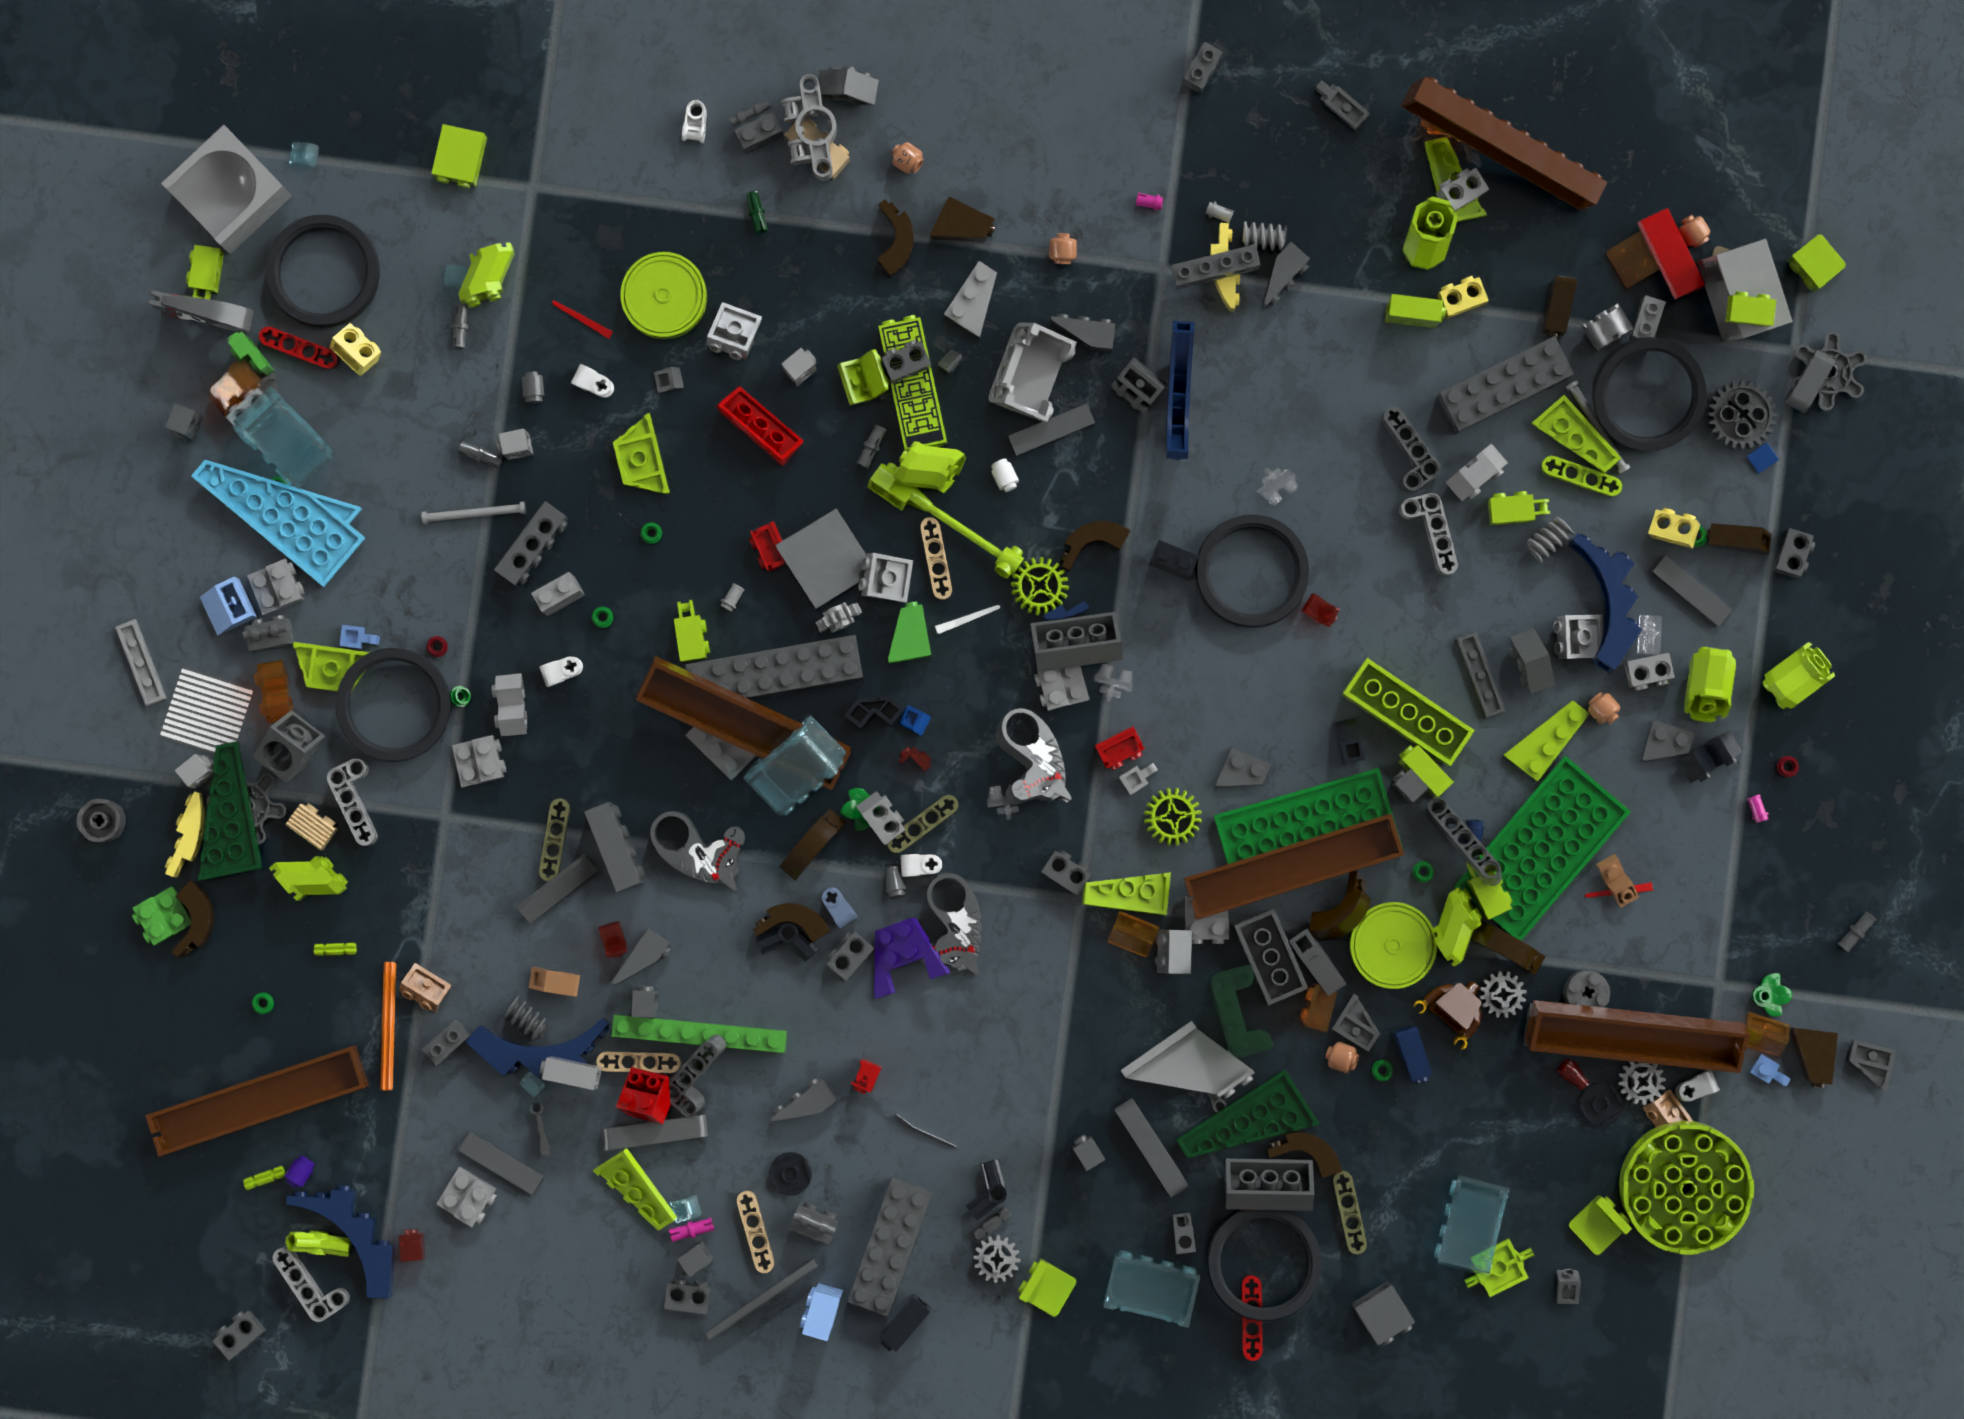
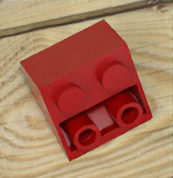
M631 1067L616 1108L627 1116L663 1125L671 1105L669 1077Z

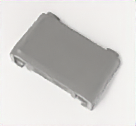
M1018 323L1011 333L990 390L989 402L1039 421L1048 422L1054 411L1052 403L1048 401L1061 363L1073 358L1077 342L1036 323Z

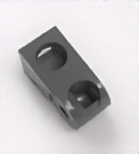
M1190 1212L1173 1214L1176 1254L1196 1252Z

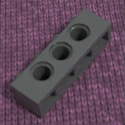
M1256 244L1174 264L1171 267L1176 290L1259 270L1261 264Z
M545 501L494 570L515 586L523 585L530 576L528 574L532 567L536 568L541 562V555L545 549L548 551L555 543L553 538L558 532L562 533L568 525L566 522L568 518ZM550 523L551 530L545 534L541 533V525ZM531 540L538 541V548L534 551L528 549V543ZM519 557H524L526 561L522 568H516L515 561Z

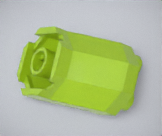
M1431 197L1415 207L1402 249L1406 260L1411 266L1429 270L1445 260L1458 219V215L1454 212L1448 200Z
M501 243L478 249L476 256L473 253L469 255L471 265L458 293L462 304H468L469 308L481 305L480 302L485 300L493 302L501 299L500 294L504 292L502 282L515 255L511 243H506L507 247H502Z
M915 441L911 445L909 452L905 450L899 459V462H901L900 467L894 472L893 478L905 486L937 489L945 493L954 483V476L959 475L966 456L957 449L925 446Z
M1809 642L1764 675V687L1773 693L1777 704L1783 709L1786 707L1792 709L1835 677L1834 672L1831 674L1829 672V669L1832 668L1830 661L1819 648H1810L1812 644Z
M1701 647L1697 653L1693 654L1689 662L1684 711L1687 714L1689 712L1690 717L1694 721L1711 723L1716 721L1718 716H1721V719L1727 717L1731 709V697L1736 670V660L1730 650Z
M315 856L310 862H275L269 868L275 872L273 874L274 877L289 894L292 892L297 894L294 897L297 901H301L307 895H339L347 889L345 886L348 883L342 874H337L333 871L334 865L327 857Z
M1459 887L1449 893L1440 922L1431 929L1432 934L1436 932L1438 937L1434 938L1437 946L1448 961L1450 959L1453 960L1451 963L1453 966L1458 965L1464 960L1473 930L1481 925L1480 919L1483 918L1478 907L1474 908L1471 903L1472 897L1466 888L1461 890Z

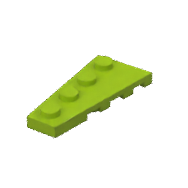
M1447 137L1429 140L1424 143L1436 192L1441 189L1439 185L1448 179H1451L1452 182L1458 179L1457 174L1462 172L1458 163L1459 160ZM1466 180L1467 186L1471 188L1468 180ZM1449 191V196L1452 199H1456V194L1453 191ZM1479 198L1455 211L1458 215L1457 222L1481 218L1487 215L1484 208L1482 209L1478 202Z
M1565 395L1532 422L1533 426L1603 473H1606L1621 460L1616 451Z
M1572 700L1503 756L1537 782L1590 713Z
M1171 872L1084 883L1082 905L1165 916L1167 915Z
M627 1148L593 1170L598 1176L604 1177L608 1181L606 1184L612 1189L616 1188L624 1196L623 1199L628 1204L632 1203L636 1206L638 1213L658 1231L677 1218Z

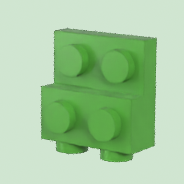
M242 331L228 337V343L231 345L229 351L241 363L244 361L248 365L251 364L260 374L269 375L275 372L253 341Z
M173 886L132 908L135 912L132 914V917L137 925L142 924L145 930L142 934L148 944L152 942L153 945H159L191 926V916L184 904L175 897L178 893Z

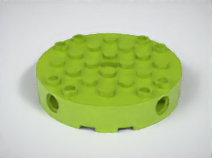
M1675 1121L1650 1130L1632 1146L1621 1168L1619 1194L1627 1218L1645 1239L1665 1251L1692 1255L1714 1250L1724 1245L1739 1232L1750 1214L1749 1210L1752 1199H1754V1180L1745 1155L1726 1135L1703 1123ZM1691 1183V1189L1683 1193V1185Z

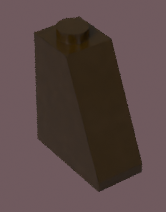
M948 196L930 233V238L933 240L986 241L988 236H993L997 226L994 225L995 218Z
M1556 275L1550 282L1542 333H1546L1547 337L1552 338L1555 336L1560 338V336L1566 334L1578 279Z
M1711 523V529L1707 531V541L1714 548L1769 555L1772 534L1763 527Z
M1790 1027V1033L1806 1081L1813 1082L1812 1087L1825 1088L1826 1084L1832 1085L1838 1033Z

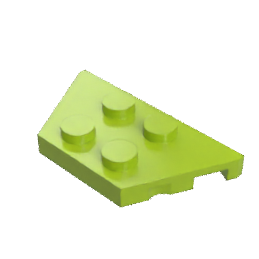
M648 413L637 424L630 427L624 435L613 442L622 482L627 486L670 494L651 415Z
M293 642L306 687L338 691L340 682L347 670L358 659L370 653ZM364 671L356 680L352 690L355 688V686L357 685V683L366 671Z

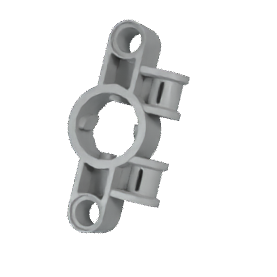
M807 74L800 80L801 96L781 100V105H784L785 111L784 122L796 123L798 139L787 143L791 149L792 159L790 163L791 165L812 163L815 177L820 181H827L833 175L829 146L836 138L837 125L832 112L823 107L817 77ZM807 82H813L816 86L812 90H806L804 85ZM818 114L827 117L831 132L824 140L819 138L811 141L802 135L804 134V128L801 125L808 116L817 117L819 116ZM826 165L829 170L825 174H820L817 172L818 167Z

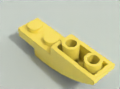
M1220 223L1218 244H1211L1210 255L1230 251L1228 250V242H1232V229H1229V223ZM1240 274L1214 281L1223 303L1230 312H1234L1235 306H1239L1240 296L1239 293H1236V285L1240 284Z
M194 791L193 795H189L185 803L187 808L184 814H180L177 819L176 825L178 827L176 831L182 833L183 837L178 838L174 846L176 849L174 856H170L166 862L165 868L167 870L165 874L178 877L186 859L195 861L199 852L205 827V803L203 794Z

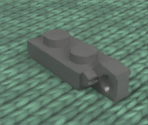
M1321 80L1315 87V90L1322 95L1320 100L1324 102L1323 104L1355 131L1369 116L1370 113L1339 86L1336 87L1332 84L1329 87Z

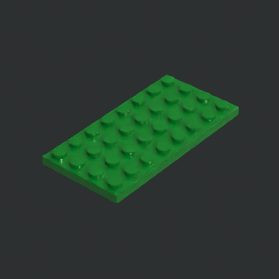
M1563 756L1486 847L1500 865L1503 884L1500 885L1504 892L1507 891L1513 902L1510 904L1512 909L1491 919L1508 934L1521 941L1631 812L1567 756ZM1467 869L1453 887H1459L1461 890L1466 888L1472 897L1470 901L1480 909L1467 882L1472 879Z
M1379 768L1213 815L1227 864L1388 814H1392L1395 824Z

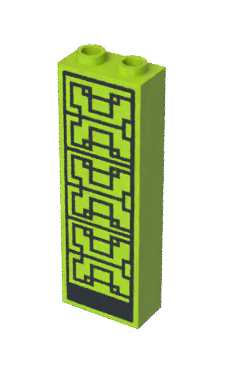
M915 315L906 316L903 318V321L899 322L887 320L882 322L881 326H878L884 353L894 348L897 351L905 348L904 344L916 340V342L922 341L928 355L920 317L916 318ZM914 351L909 357L912 361H919L922 355ZM893 360L890 363V367L894 370H898L902 366L899 360ZM929 368L894 384L891 383L904 449L909 452L911 445L915 441L931 447L947 445L932 369Z

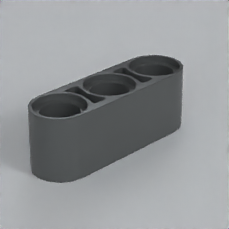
M1816 350L1787 398L1786 403L1805 414L1836 360Z

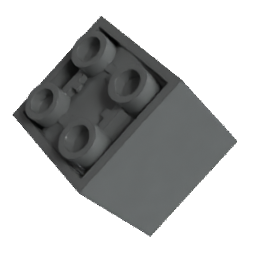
M291 710L270 726L253 758L287 783L309 765L325 735Z
M1388 1281L1351 1303L1377 1345L1382 1344L1385 1346L1394 1340L1393 1336L1399 1332L1404 1334L1413 1328L1411 1325L1415 1323L1396 1290Z

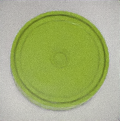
M657 252L642 257L627 271L621 286V303L627 318L641 333L656 339H673L685 335L699 323L707 305V288L701 273L687 258L671 252Z
M1387 902L1369 908L1363 920L1350 933L1349 952L1356 970L1364 979L1383 988L1399 989L1415 984L1428 973L1436 957L1437 944L1434 939L1436 935L1435 933L1432 934L1431 929L1433 927L1430 921L1418 909L1404 903Z

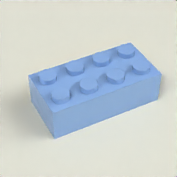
M818 1283L816 1288L812 1287L806 1302V1306L810 1308H806L800 1323V1328H803L802 1334L828 1341L843 1293L842 1289Z

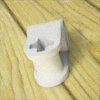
M693 100L687 105L685 122L682 129V141L690 139L704 143L707 110L701 101ZM694 107L702 108V113L699 116L691 114Z
M582 364L579 365L571 381V384L603 398L611 396L614 392V385L607 377ZM600 384H602V385L605 384V385L607 386V389H606V390H605V389H602V390H601V389L599 388V385H600Z
M570 656L544 664L539 668L546 687H550L579 675L583 670V663L580 659ZM570 661L577 664L574 667V672L567 669L570 666Z
M900 855L902 877L936 874L942 869V860L936 855ZM931 858L938 862V866H935L932 871L926 865L930 862Z

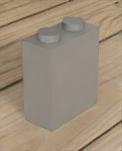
M570 572L531 593L541 612L547 616L585 596L575 576Z
M553 1056L547 1057L545 1061H542L540 1067V1074H543V1080L590 1090L598 1089L602 1067Z

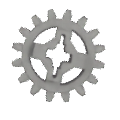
M846 602L824 612V617L818 620L816 625L820 632L830 629L834 633L854 623L853 618L860 615L862 611L858 603L847 606Z
M1497 971V977L1489 974L1491 980H1483L1486 986L1480 987L1479 990L1483 991L1484 995L1479 996V999L1485 1000L1481 1006L1489 1007L1487 1013L1491 1014L1495 1011V1017L1499 1018L1500 1014L1503 1013L1504 1018H1508V1012L1516 1015L1515 1008L1522 1010L1520 1001L1526 1002L1522 994L1527 992L1520 988L1524 984L1523 982H1516L1518 979L1517 975L1510 978V972H1506L1505 976H1503L1501 971ZM1505 980L1512 983L1515 989H1510L1506 985ZM1496 982L1495 989L1492 992H1489V989L1492 986V984ZM1501 989L1512 993L1504 996V1000L1501 997L1493 996L1501 993ZM1516 997L1514 1004L1509 1007L1511 999ZM1490 1000L1498 1002L1500 1009L1496 1008Z
M1629 1061V1067L1622 1066L1625 1072L1624 1074L1618 1073V1076L1622 1077V1081L1617 1082V1084L1623 1086L1620 1093H1627L1626 1100L1633 1098L1634 1104L1641 1100V1104L1646 1105L1647 1099L1653 1103V1096L1661 1097L1658 1091L1659 1089H1665L1661 1082L1665 1081L1666 1078L1660 1077L1663 1070H1656L1658 1064L1650 1065V1063H1634ZM1637 1067H1646L1642 1072L1634 1070ZM1653 1075L1655 1077V1086L1652 1084ZM1628 1077L1631 1078L1630 1087H1628ZM1638 1077L1644 1078V1080H1643V1081L1645 1082V1085H1644V1086H1643V1085H1639V1086H1638V1084H1639V1081L1637 1080ZM1643 1090H1645V1091H1647V1092L1649 1093V1094L1644 1095V1096H1638V1095H1637V1094L1640 1093V1091H1643Z
M997 1235L996 1240H993L991 1236H988L989 1242L986 1243L982 1240L981 1244L983 1247H976L975 1249L979 1252V1255H974V1259L979 1260V1262L974 1266L975 1268L981 1267L979 1275L987 1274V1281L990 1277H994V1283H997L998 1278L1001 1277L1003 1282H1005L1007 1274L1013 1277L1012 1269L1018 1271L1019 1268L1015 1265V1262H1020L1021 1259L1015 1257V1255L1020 1252L1019 1250H1013L1014 1242L1007 1243L1008 1237L1000 1240V1235ZM994 1245V1249L990 1253L984 1254V1251L989 1246ZM1002 1245L1010 1251L1011 1255H1007L1001 1250ZM999 1249L998 1253L1003 1260L999 1261L996 1269V1264L994 1260H991V1257H995V1253ZM983 1262L991 1265L993 1268L992 1272L986 1269ZM1010 1264L1007 1270L1000 1273L1002 1266Z

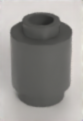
M536 371L526 372L525 376L521 377L523 398H525L528 404L543 402V376L538 375Z

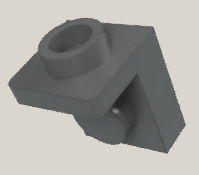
M1573 1269L1557 1270V1304H1579L1581 1280L1578 1271Z

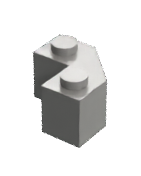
M1491 443L1448 479L1446 484L1461 501H1464L1468 496L1470 499H1473L1481 492L1479 489L1481 485L1491 477L1495 480L1504 473L1502 468L1508 462Z
M522 674L496 676L495 685H492V696L497 698L498 715L494 716L495 727L500 729L501 736L527 734V711H525V689Z

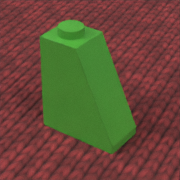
M917 602L906 603L904 608H901L888 657L889 664L932 657L922 604L918 605Z

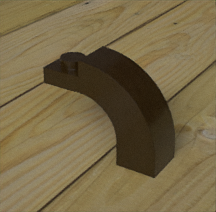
M884 199L878 204L879 209L894 227L896 237L891 248L878 257L877 261L891 279L906 266L912 255L914 232L907 213L904 211L897 215L899 211L896 206Z
M1095 521L1079 527L1068 537L1064 544L1071 550L1070 552L1066 550L1060 560L1063 563L1062 569L1069 572L1080 551L1091 543H1105L1120 551L1130 530L1110 521Z
M829 809L797 843L779 868L796 881L846 822Z
M1358 871L1349 873L1346 895L1337 907L1329 911L1312 912L1309 932L1318 941L1332 940L1346 935L1365 917L1371 899L1365 893L1367 882Z
M192 880L175 896L187 907L191 915L189 932L171 951L177 958L187 957L194 950V944L197 947H203L210 938L214 926V909L211 900L205 890Z
M793 903L780 904L767 909L771 918L767 919L766 916L755 922L757 927L753 928L755 934L760 936L777 924L790 921L800 925L812 942L831 931L828 924L816 911Z
M1481 921V925L1473 930L1470 939L1536 975L1546 957L1535 948Z
M1298 1131L1284 1133L1286 1142L1283 1143L1282 1139L1269 1143L1270 1147L1266 1148L1270 1158L1294 1150L1309 1153L1316 1162L1321 1178L1342 1172L1341 1164L1334 1150L1324 1140L1310 1133Z

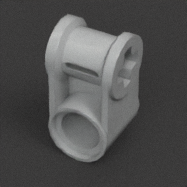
M1708 1070L1679 1083L1675 1088V1095L1680 1101H1693L1713 1094L1720 1089L1712 1071ZM1685 1088H1690L1691 1090L1688 1095H1683Z

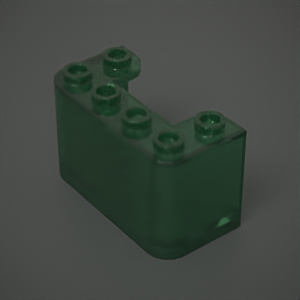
M1251 964L1217 971L1208 980L1225 1048L1231 1055L1236 1057H1244L1274 1049L1270 1035L1263 1030L1255 1031V1029L1246 1031L1236 990L1247 988L1253 983L1254 974Z

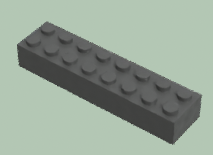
M856 635L685 664L687 671L747 699L863 679Z

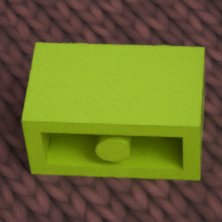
M1736 291L1735 295L1728 296L1725 322L1764 327L1774 326L1777 299H1770V295L1757 294V297H1749L1748 292Z

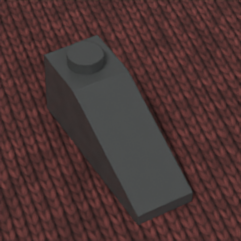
M647 929L611 983L617 985L658 962L661 958L664 960L671 951L669 948L671 943L651 929Z

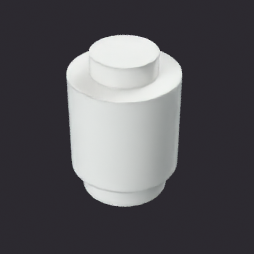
M1007 459L999 460L991 465L993 469L991 472L1000 490L1009 492L1017 487L1016 484L1019 482V479Z

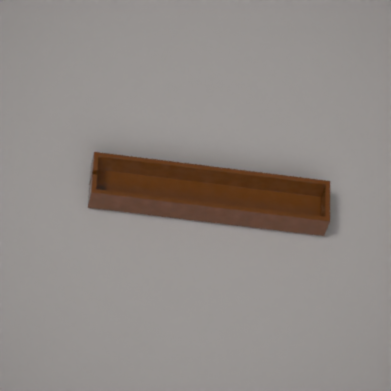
M1425 76L1411 84L1400 107L1580 211L1597 204L1607 184L1600 174L1585 170L1581 163L1572 162L1562 152L1549 149L1545 142L1530 138V134L1526 131L1517 130L1512 127L1509 121L1494 117L1493 112L1477 107L1471 99H1463L1457 95L1454 89L1439 85L1438 80L1433 77Z
M657 656L654 657L636 694V700L830 790L833 789L840 775V769H843L851 753L849 745Z
M1388 814L1185 877L1183 881L1188 897L1194 898L1190 903L1195 919L1199 920L1403 856L1404 852L1392 814Z
M1533 1000L1525 1041L1530 1051L1741 1073L1745 1057L1743 1052H1746L1750 1034L1744 1023Z
M351 1046L145 1116L151 1134L161 1132V1136L153 1138L159 1157L369 1087V1083L357 1046Z

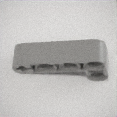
M1428 493L1405 500L1399 508L1401 517L1407 520L1423 517L1436 570L1442 576L1452 575L1457 570L1458 562L1440 497L1437 494ZM1426 499H1433L1436 507L1434 509L1427 508L1425 505ZM1406 504H1412L1415 507L1414 514H1407L1404 507ZM1431 520H1439L1441 522V529H1433L1431 527ZM1437 540H1444L1446 542V550L1441 551L1437 548ZM1447 553H1449V555L1445 557L1447 564L1451 563L1452 567L1449 568V571L1447 570V568L1442 567V565L1445 563L1444 557L1439 558V556H1443Z
M352 759L330 770L327 774V782L357 843L371 846L377 841L378 835L353 784L367 776L369 766L363 760ZM356 763H360L363 768L362 772L358 775L353 772V766ZM338 772L343 775V781L340 784H336L333 780L334 775ZM349 791L352 794V800L346 804L343 801V795ZM355 811H359L362 815V819L358 823L352 820V815ZM363 826L364 831L371 834L368 837L369 841L362 840L364 832L356 827Z
M284 1246L274 1252V1264L313 1321L321 1322L349 1303L350 1295L343 1288H337L324 1296L295 1251H289L287 1246ZM287 1253L288 1257L282 1261L280 1257ZM291 1263H295L294 1266H291L288 1269L286 1268V1266L290 1265ZM294 1269L300 1271V1280L292 1278V1271ZM306 1287L311 1288L313 1291L311 1299L304 1296V1289ZM335 1293L342 1295V1304L334 1302ZM318 1305L325 1309L323 1317L316 1314L315 1309Z

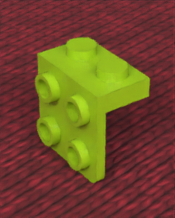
M1820 234L1787 259L1791 269L1799 274L1805 286L1814 293L1846 267L1844 260L1823 235Z
M875 349L870 350L859 359L837 365L850 406L871 401L888 390L889 381L882 368V359Z
M1597 1195L1568 1224L1569 1228L1595 1255L1601 1254L1622 1233L1627 1234L1632 1229L1628 1225L1631 1221L1622 1212L1618 1214L1613 1209L1616 1205L1607 1196L1603 1198Z
M1040 1258L1038 1263L1033 1262L1028 1271L1031 1274L1027 1282L1023 1280L1017 1292L1020 1293L1019 1299L1026 1303L1028 1301L1055 1317L1060 1313L1076 1285V1279Z

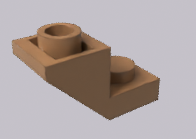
M1615 854L1596 864L1605 885L1620 908L1639 898L1633 882L1625 874Z
M532 967L529 988L542 992L577 996L580 975Z

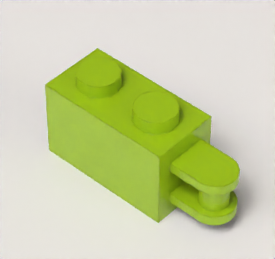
M194 245V250H191L189 262L192 264L191 270L186 275V284L194 291L193 297L211 299V293L218 294L224 252L220 248ZM200 292H205V297L199 296Z
M1527 491L1514 492V496H1506V493L1493 494V498L1487 500L1490 526L1533 522L1535 516L1550 514L1547 505L1549 499L1534 500L1533 494L1527 495ZM1534 504H1539V511L1535 512Z
M693 600L682 604L677 602L679 618L674 619L680 662L707 659L710 647L709 641L704 640V633L707 632L706 621L701 620L700 615L695 616ZM683 612H691L690 617H683Z
M1466 862V867L1472 877L1467 882L1485 919L1489 920L1512 909L1510 905L1513 903L1509 893L1507 891L1504 892L1500 885L1503 884L1502 879L1498 885L1488 886L1479 876H1476L1474 870ZM1492 870L1487 872L1486 874L1489 876H1493L1497 872L1494 873V871Z

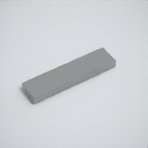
M134 619L116 626L115 629L145 706L148 707L166 700V694L137 620Z

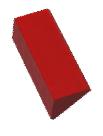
M1668 208L1637 222L1674 299L1697 292L1705 286Z
M740 386L716 406L719 413L781 466L785 465L804 442Z

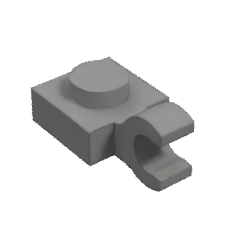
M1154 763L1141 771L1138 766H1135L1119 778L1129 794L1132 795L1149 784L1145 778L1158 769Z

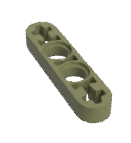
M946 795L903 826L905 828L904 832L911 842L907 843L905 839L901 842L902 847L898 849L897 847L892 848L893 841L891 840L887 843L888 848L894 853H900L954 814L958 809L957 799L951 795ZM944 800H953L955 802L953 804L954 809L951 811L950 809L944 810L943 813L946 816L942 818L940 812L934 807L939 805L941 809L945 805ZM930 811L938 815V819L934 824H929L925 820L926 814ZM912 824L918 825L921 830L920 834L916 837L910 836L908 833V828ZM899 834L895 838L898 840L902 838L903 835Z
M561 798L555 799L549 809L539 875L545 881H550L560 873L570 814L569 803ZM560 802H563L562 805L566 807V810L561 811L560 818L565 817L564 822L552 820V816L557 817L558 810H555L554 807L559 805ZM555 823H559L562 826V833L558 836L551 833V826ZM555 844L558 846L559 853L555 857L548 855L547 848L549 845ZM545 858L557 860V865L552 863V870L555 871V874L550 875V878H547V874L544 873V869L549 867V862L545 863Z
M1342 1170V1172L1333 1175L1332 1182L1346 1246L1351 1253L1361 1254L1366 1250L1367 1242L1352 1176ZM1341 1174L1348 1178L1345 1186L1346 1189L1351 1188V1192L1339 1194L1338 1190H1343L1342 1185L1337 1183ZM1347 1195L1353 1198V1205L1349 1208H1345L1341 1204L1342 1198ZM1349 1217H1355L1358 1220L1356 1228H1347L1346 1220ZM1360 1230L1361 1234H1356L1357 1240L1362 1242V1245L1359 1246V1250H1356L1355 1247H1351V1244L1354 1243V1238L1352 1235L1348 1237V1233H1356Z

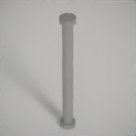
M1577 380L1566 386V389L1571 391L1591 425L1621 457L1577 386L1579 384ZM1622 457L1616 463L1619 474L1631 468L1629 464L1626 465Z
M520 502V504L437 513H427L425 511L422 512V523L424 525L433 521L521 513L523 515L526 514L525 502Z

